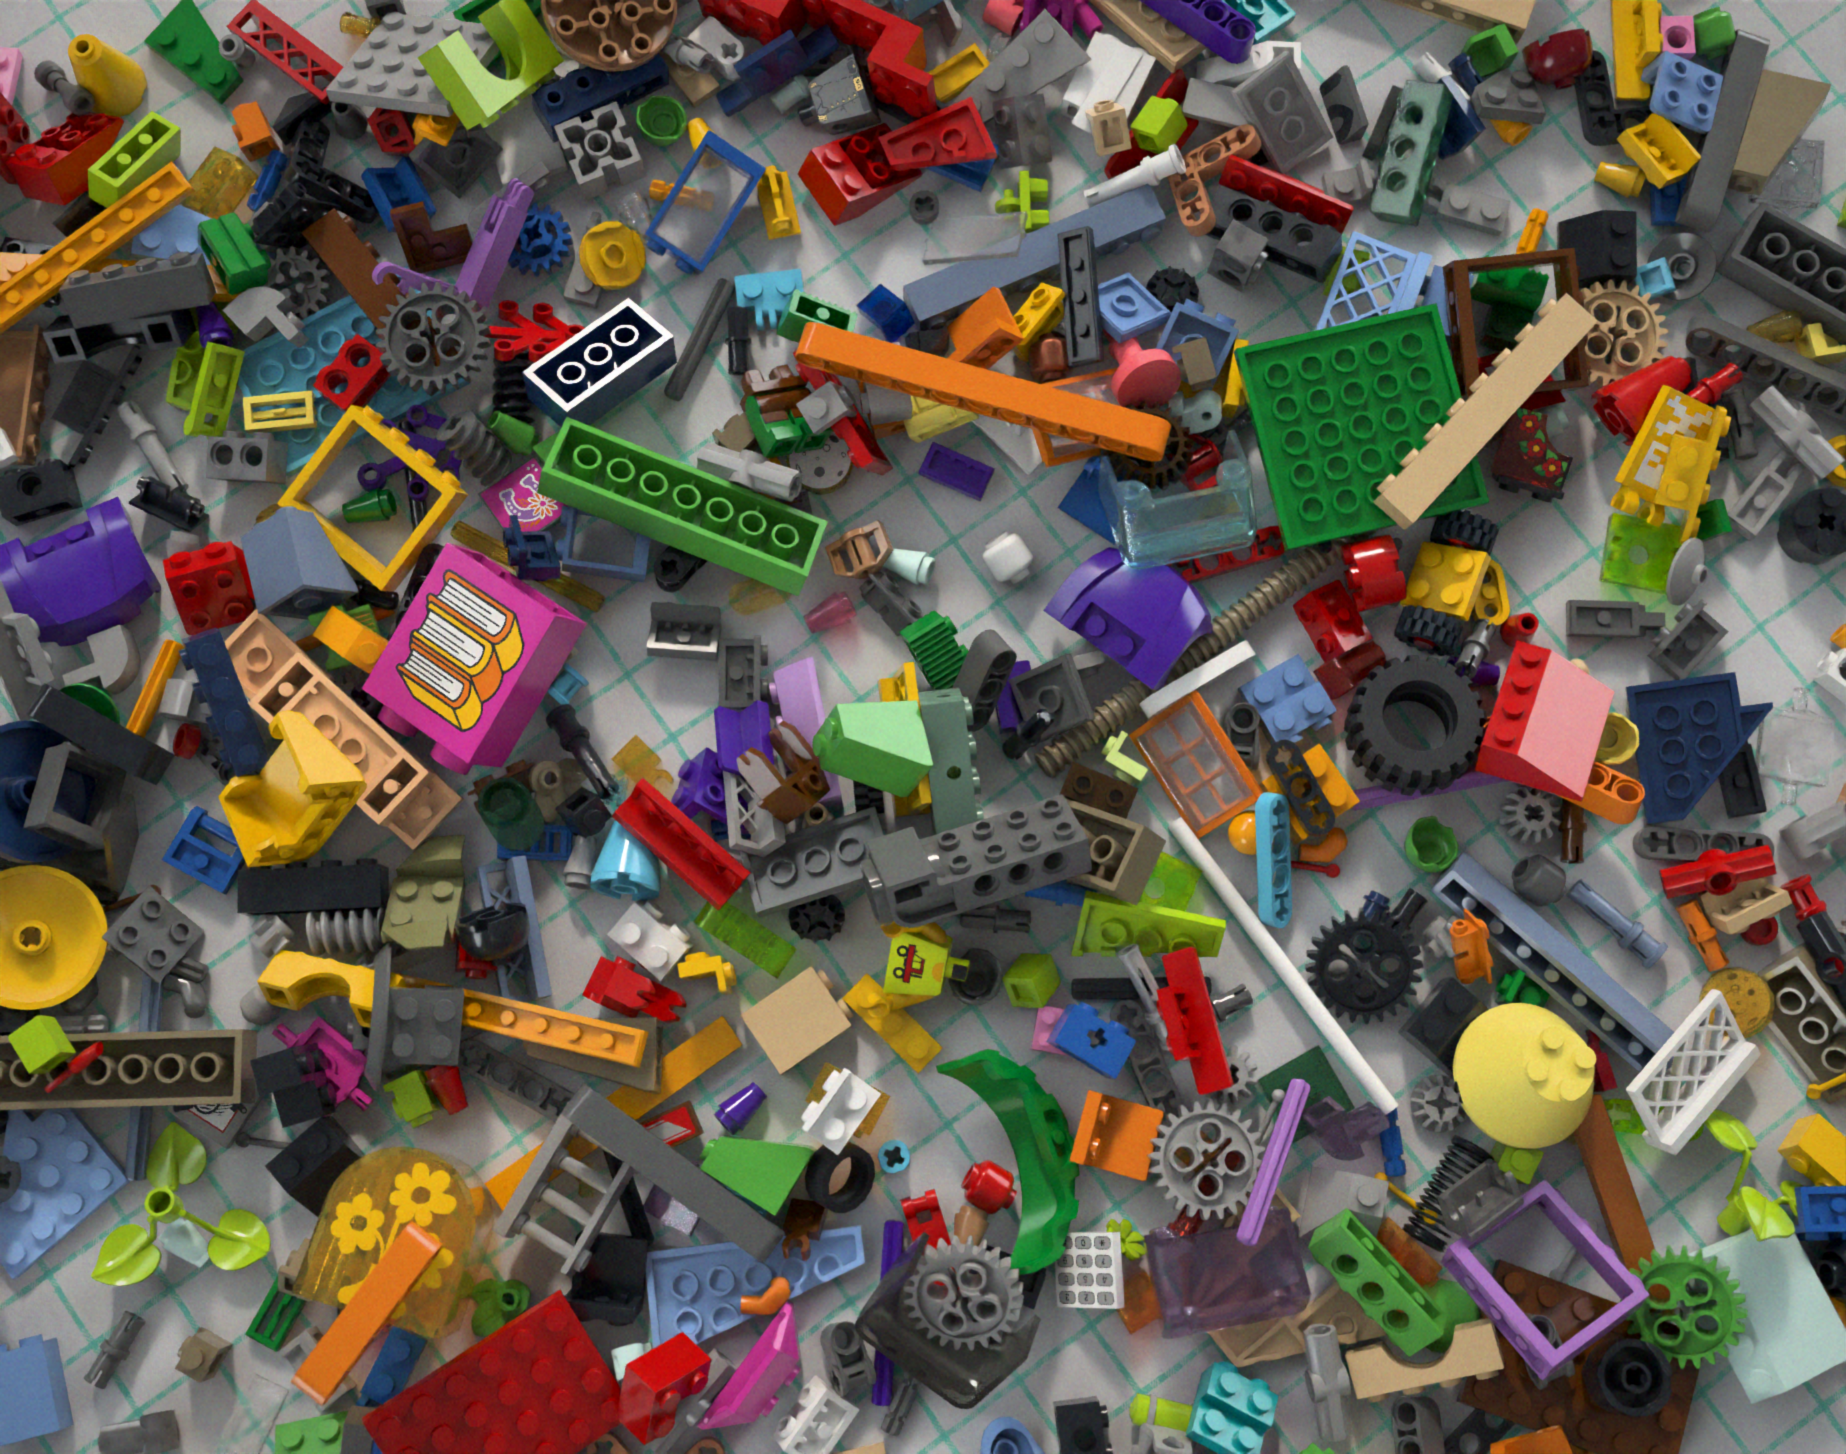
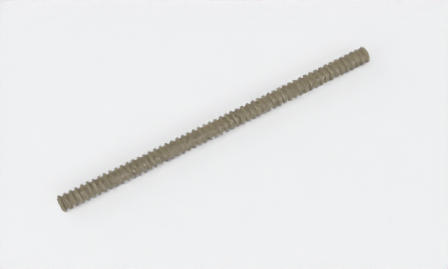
M1517 414L1512 415L1477 454L1483 452L1484 448L1491 446L1492 441L1496 442L1499 440L1500 435H1505L1509 429H1513L1517 423L1522 422ZM1377 530L1331 541L1332 550L1328 553H1321L1318 544L1313 545V547L1307 546L1304 549L1305 553L1299 552L1296 555V560L1290 559L1288 566L1282 565L1279 568L1280 572L1274 571L1271 574V579L1266 577L1263 580V585L1257 584L1254 587L1255 591L1249 590L1246 593V598L1240 597L1238 604L1232 603L1229 606V611L1224 609L1221 612V617L1215 616L1212 619V634H1204L1191 643L1175 663L1164 687L1181 678L1185 673L1193 671V667L1198 668L1201 666V661L1207 662L1210 659V654L1215 656L1218 653V648L1224 649L1227 646V641L1232 643L1235 640V635L1241 636L1244 633L1243 629L1249 630L1252 627V622L1257 624L1260 621V616L1266 617L1269 614L1268 610L1274 611L1277 608V603L1282 605L1286 601L1285 597L1291 598L1294 595V591L1299 592L1302 589V584L1307 586L1311 582L1310 578L1316 579L1319 576V572L1324 573L1327 570V565L1332 567L1336 563L1335 559L1341 560V545L1368 539L1369 534L1374 535ZM1138 678L1136 681H1129V687H1121L1119 694H1112L1110 701L1106 699L1103 701L1102 707L1096 706L1094 708V720L1073 728L1068 733L1060 734V739L1054 738L1051 741V746L1045 745L1043 747L1042 753L1037 751L1034 754L1036 763L1047 777L1053 779L1056 777L1055 772L1064 771V766L1066 764L1072 765L1075 757L1077 759L1081 758L1083 751L1089 752L1092 744L1097 746L1100 738L1106 739L1109 731L1114 733L1117 725L1123 726L1126 718L1131 720L1134 717V712L1139 714L1142 711L1139 704L1157 692V690L1151 689Z

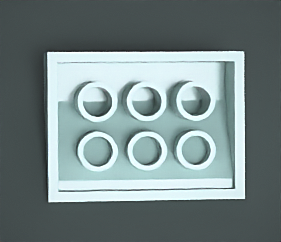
M1750 1229L1701 1248L1703 1249L1702 1260L1707 1262L1713 1256H1717L1716 1268L1718 1270L1726 1266L1730 1267V1274L1726 1279L1728 1281L1739 1279L1740 1286L1734 1293L1746 1295V1302L1737 1305L1748 1310L1747 1318L1737 1319L1745 1325V1332H1733L1739 1338L1738 1346L1727 1342L1725 1344L1729 1349V1356L1727 1358L1752 1404L1786 1392L1846 1360V1328L1795 1232L1788 1238H1772L1757 1242L1753 1230ZM1698 1250L1689 1253V1256L1694 1257ZM1693 1278L1688 1281L1695 1293H1703L1709 1288L1702 1279ZM1708 1300L1702 1304L1717 1305L1718 1302L1716 1300ZM1706 1315L1712 1329L1717 1327V1321L1713 1317Z

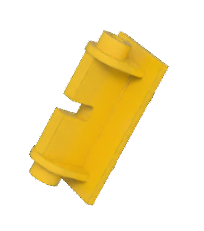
M773 165L765 167L766 170L756 184L768 240L801 234L787 171L780 172Z

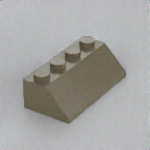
M1804 942L1776 958L1755 974V976L1763 982L1770 997V1007L1764 1021L1812 1083L1821 1085L1846 1073V1010L1831 985L1824 982L1818 976L1816 971L1817 961ZM1846 1081L1822 1092V1096L1829 1104L1846 1096Z

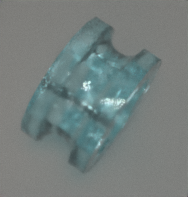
M611 774L614 781L619 785V790L615 794L609 788L608 790L613 796L603 800V803L609 805L611 802H614L619 807L626 799L629 779L624 776L622 779H617L615 774Z

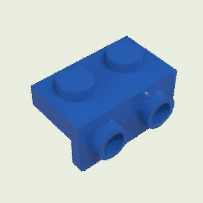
M402 157L395 167L366 168L362 173L361 178L389 233L396 232L390 216V209L423 201L429 219L431 220L436 214L433 201L410 157Z

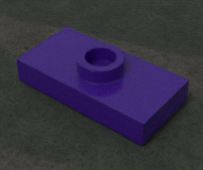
M932 442L919 469V475L980 502L995 472V468L936 442Z

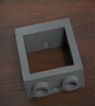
M63 742L61 745L45 750L23 828L84 852L107 848L127 771L99 755H93L84 751L85 748L78 743ZM65 766L97 779L85 824L53 812Z

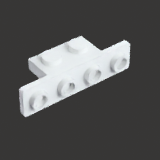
M980 414L978 419L972 421L1027 474H1031L1042 463L1034 433L1030 428Z

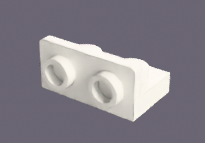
M846 1068L841 1073L836 1070L832 1072L822 1087L827 1091L826 1095L819 1104L813 1100L800 1118L805 1122L801 1130L811 1135L837 1155L842 1151L881 1095V1093Z
M815 1375L810 1383L800 1390L798 1400L789 1413L779 1420L773 1438L787 1454H829L860 1409L847 1398H841L836 1391L828 1387L821 1378Z

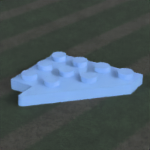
M74 1108L48 1109L37 1119L27 1109L8 1110L9 1119L6 1124L3 1156H6L10 1161L19 1163L21 1181L15 1194L7 1201L0 1203V1264L12 1279L19 1278L131 1182L125 1177L123 1167Z

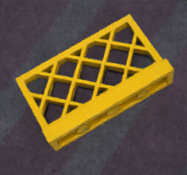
M914 662L903 663L892 678H882L877 681L880 702L917 700L920 710ZM928 773L908 797H899L891 794L894 818L925 815L931 812L930 804L932 800Z

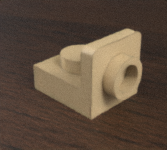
M1103 100L1094 103L1093 109L1085 111L1086 118L1091 122L1096 155L1100 157L1131 149L1124 107L1114 103L1113 100Z

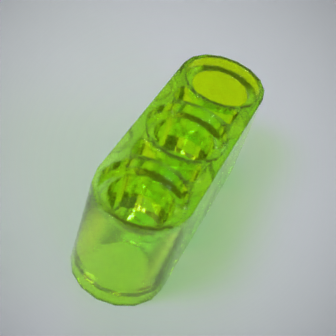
M707 901L693 921V923L777 979L797 951L794 946L728 902L718 911Z

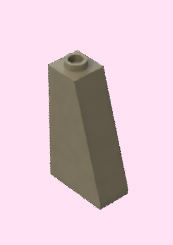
M1763 69L1727 188L1742 194L1760 196L1821 110L1830 91L1831 84Z
M656 1017L593 1018L649 1032L640 1068L522 1040L523 1048L527 1050V1055L536 1060L652 1094H661L663 1022Z

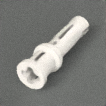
M1172 144L1169 146L1168 151L1153 158L1147 156L1140 161L1139 166L1084 190L1085 198H1090L1086 201L1091 208L1143 185H1159L1161 179L1177 172L1180 174L1185 173L1186 166L1178 147Z

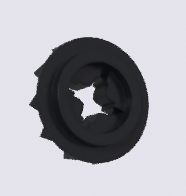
M1169 266L1164 270H1157L1146 285V289L1171 313L1176 302L1183 305L1186 299L1198 302L1199 289L1195 282V277L1187 274L1184 268L1179 270ZM1168 285L1171 288L1182 286L1177 299L1174 296L1163 298Z
M832 894L789 908L788 918L791 930H794L801 940L804 938L810 939L814 944L818 940L827 939L830 941L833 935L841 932L845 921V910L841 901ZM824 909V922L816 921L815 924L812 923L810 925L811 916L809 914L817 915Z

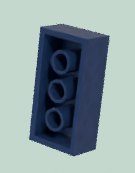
M628 298L522 372L528 399L560 427H562L566 417L586 425H591L677 363L674 337Z

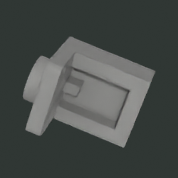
M832 381L827 382L796 404L812 432L817 435L843 417L848 416L852 418L857 415L853 407L856 400L851 391L845 385L841 387Z

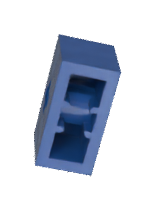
M1080 1002L1079 1005L1067 1004L1046 1042L1105 1078L1116 1079L1136 1043V1040L1128 1036L1130 1030L1116 1021L1110 1020L1108 1024L1097 1017L1099 1011L1084 1002ZM1088 1032H1096L1094 1037L1099 1040L1098 1044H1090L1091 1039L1087 1036Z

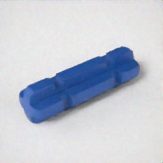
M277 150L270 151L266 159L268 165L263 166L253 188L256 192L255 194L251 193L247 201V207L251 211L256 213L268 199H272L282 177L280 171H285L288 160L284 153Z
M1377 1107V1122H1381V1127L1378 1129L1382 1155L1387 1160L1384 1162L1385 1174L1389 1177L1403 1176L1407 1171L1405 1160L1401 1159L1404 1151L1400 1125H1396V1120H1399L1397 1108L1384 1115Z

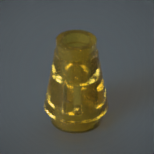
M1785 309L1753 325L1747 326L1746 331L1773 343L1794 342L1795 338L1801 337L1803 329L1798 312L1796 310L1789 312Z

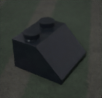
M1600 210L1558 222L1557 250L1575 248L1576 265L1581 266L1578 277L1579 288L1584 289L1586 287L1590 289V286L1596 282H1599L1603 287V284L1609 279L1613 280L1615 288L1623 280L1627 282L1628 286L1637 276L1636 211Z
M333 1116L320 1117L265 1165L287 1194L319 1219H323L378 1171Z

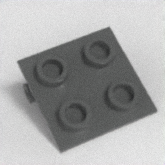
M148 886L101 938L108 943L109 946L106 948V952L110 956L117 958L119 955H123L159 984L204 933V930L152 887Z

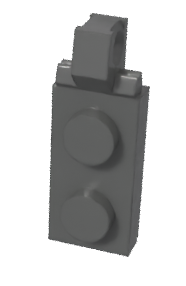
M1568 600L1566 602V636L1637 638L1645 637L1646 631L1661 630L1662 627L1666 626L1665 613L1645 612V605H1639V602Z

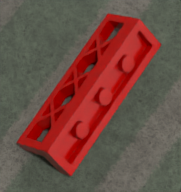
M251 0L226 26L232 34L238 35L250 48L326 105L329 102L326 92L327 87L323 91L319 90L315 86V76L321 75L331 84L343 69V66L257 0ZM251 18L260 31L245 33L241 28ZM267 39H274L283 46L284 50H267ZM298 57L308 65V68L293 70L291 68V58Z
M644 778L635 785L631 795L612 815L620 825L718 911L739 890L751 873Z

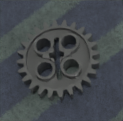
M425 282L421 285L420 293H416L411 286L408 287L409 297L407 299L397 294L396 298L399 305L397 307L390 304L386 305L391 314L390 317H379V320L386 328L377 329L375 332L383 340L378 342L376 347L379 352L384 353L379 358L384 365H389L387 368L389 374L392 377L398 375L397 380L402 386L410 381V387L414 392H417L421 385H423L427 395H431L434 386H437L440 392L445 394L446 384L449 383L458 390V379L460 378L470 383L471 378L468 372L470 370L481 372L476 361L488 359L486 353L481 348L491 347L489 339L484 337L490 334L491 330L487 324H482L487 318L483 311H478L480 307L477 301L472 300L469 302V296L466 291H462L457 296V290L454 285H450L446 292H444L440 282H436L433 291L428 289ZM432 310V326L438 334L434 338L440 357V366L438 367L435 366V351L429 343L433 339L427 319V311ZM448 314L456 315L451 323H441L444 316ZM411 321H421L416 329L407 330V326ZM454 346L461 347L460 352L456 356H446L450 348ZM420 352L426 353L424 360L419 363H412V359L416 354Z

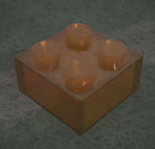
M1142 1269L1123 1281L1125 1307L1115 1310L1130 1335L1169 1311L1146 1270Z

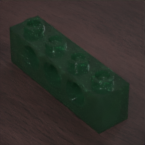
M1406 80L1403 91H1400L1397 96L1396 118L1394 124H1391L1388 129L1387 151L1379 162L1378 184L1371 193L1369 200L1370 212L1380 221L1418 226L1454 96L1445 84ZM1424 115L1420 123L1412 126V122L1416 117ZM1415 147L1413 154L1403 159L1404 153L1408 149ZM1406 180L1402 189L1394 191L1398 182Z

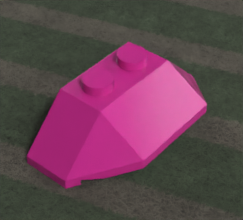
M788 1300L782 1306L697 1424L699 1428L705 1430L755 1422L760 1413L765 1417L769 1415L779 1400L774 1395L782 1383L789 1387L801 1370L796 1365L801 1353L794 1303Z

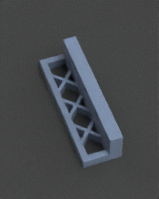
M526 855L512 857L502 863L476 867L483 908L494 905L496 910L500 903L505 907V903H523L526 905L529 916V936L527 943L519 951L520 955L513 964L509 962L500 965L495 972L499 997L520 1002L542 1000L552 995ZM504 871L507 886L501 894L489 887L487 873ZM507 893L509 894L510 901L504 898ZM491 897H493L496 900V902L493 905ZM520 962L522 963L523 971L520 968H518ZM504 966L509 969V971L507 972L506 975H505ZM513 973L525 980L527 994L514 997L509 996L507 981Z

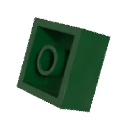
M1493 300L1486 314L1479 345L1500 352L1505 348L1512 351L1518 344L1514 338L1528 323L1532 325L1534 311Z

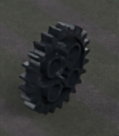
M1359 908L1357 918H1352L1349 911L1345 910V921L1342 922L1332 916L1333 928L1329 929L1321 925L1319 928L1324 937L1312 936L1311 942L1317 947V950L1311 949L1306 951L1307 957L1315 962L1305 964V969L1307 972L1316 973L1307 979L1308 985H1319L1314 993L1318 998L1326 996L1323 1003L1326 1009L1334 1005L1336 1006L1335 1015L1337 1018H1340L1345 1011L1349 1012L1350 1023H1354L1357 1015H1362L1365 1024H1369L1370 1015L1373 1014L1376 1015L1380 1022H1383V1012L1386 1010L1394 1017L1397 1016L1395 1008L1397 1003L1406 1008L1409 1006L1405 994L1417 995V991L1411 985V982H1422L1421 975L1414 972V970L1423 968V962L1413 959L1421 953L1419 946L1409 947L1415 940L1414 935L1410 933L1402 936L1405 930L1403 922L1392 927L1393 917L1391 914H1388L1383 921L1379 920L1378 909H1374L1370 918L1365 917L1363 908ZM1367 934L1373 940L1370 946L1361 949L1354 946L1353 940L1355 937ZM1341 944L1346 945L1362 963L1365 964L1369 961L1372 972L1389 984L1388 987H1382L1366 969L1362 968L1358 971L1355 959L1342 951L1339 946ZM1394 958L1399 961V966L1393 972H1384L1380 969V964L1383 960ZM1334 960H1343L1348 964L1346 971L1340 974H1335L1328 968ZM1361 984H1370L1375 988L1373 994L1365 998L1358 996L1355 990Z

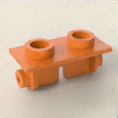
M1464 909L1465 920L1454 921L1449 930L1452 950L1456 954L1454 956L1456 977L1462 984L1468 985L1472 984L1476 978L1482 976L1491 984L1493 959L1487 945V939L1490 937L1489 930L1483 920L1477 919L1470 911Z

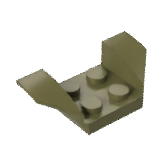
M465 835L431 837L396 869L397 877L392 882L381 930L383 943H397L408 951L443 948L444 944H455L457 935L455 922L459 923L466 890L465 873L461 859Z

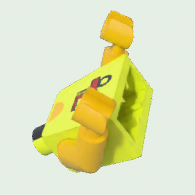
M895 922L890 925L880 926L884 934L892 938L883 992L887 994L884 998L878 993H871L868 996V1001L873 1005L878 1003L880 1005L876 1009L868 1010V1013L873 1018L881 1020L888 1016L890 1010L893 1011L932 999L934 996L941 995L946 978L966 982L970 960L950 956L953 938L946 935L945 930L936 922L913 928L901 927Z

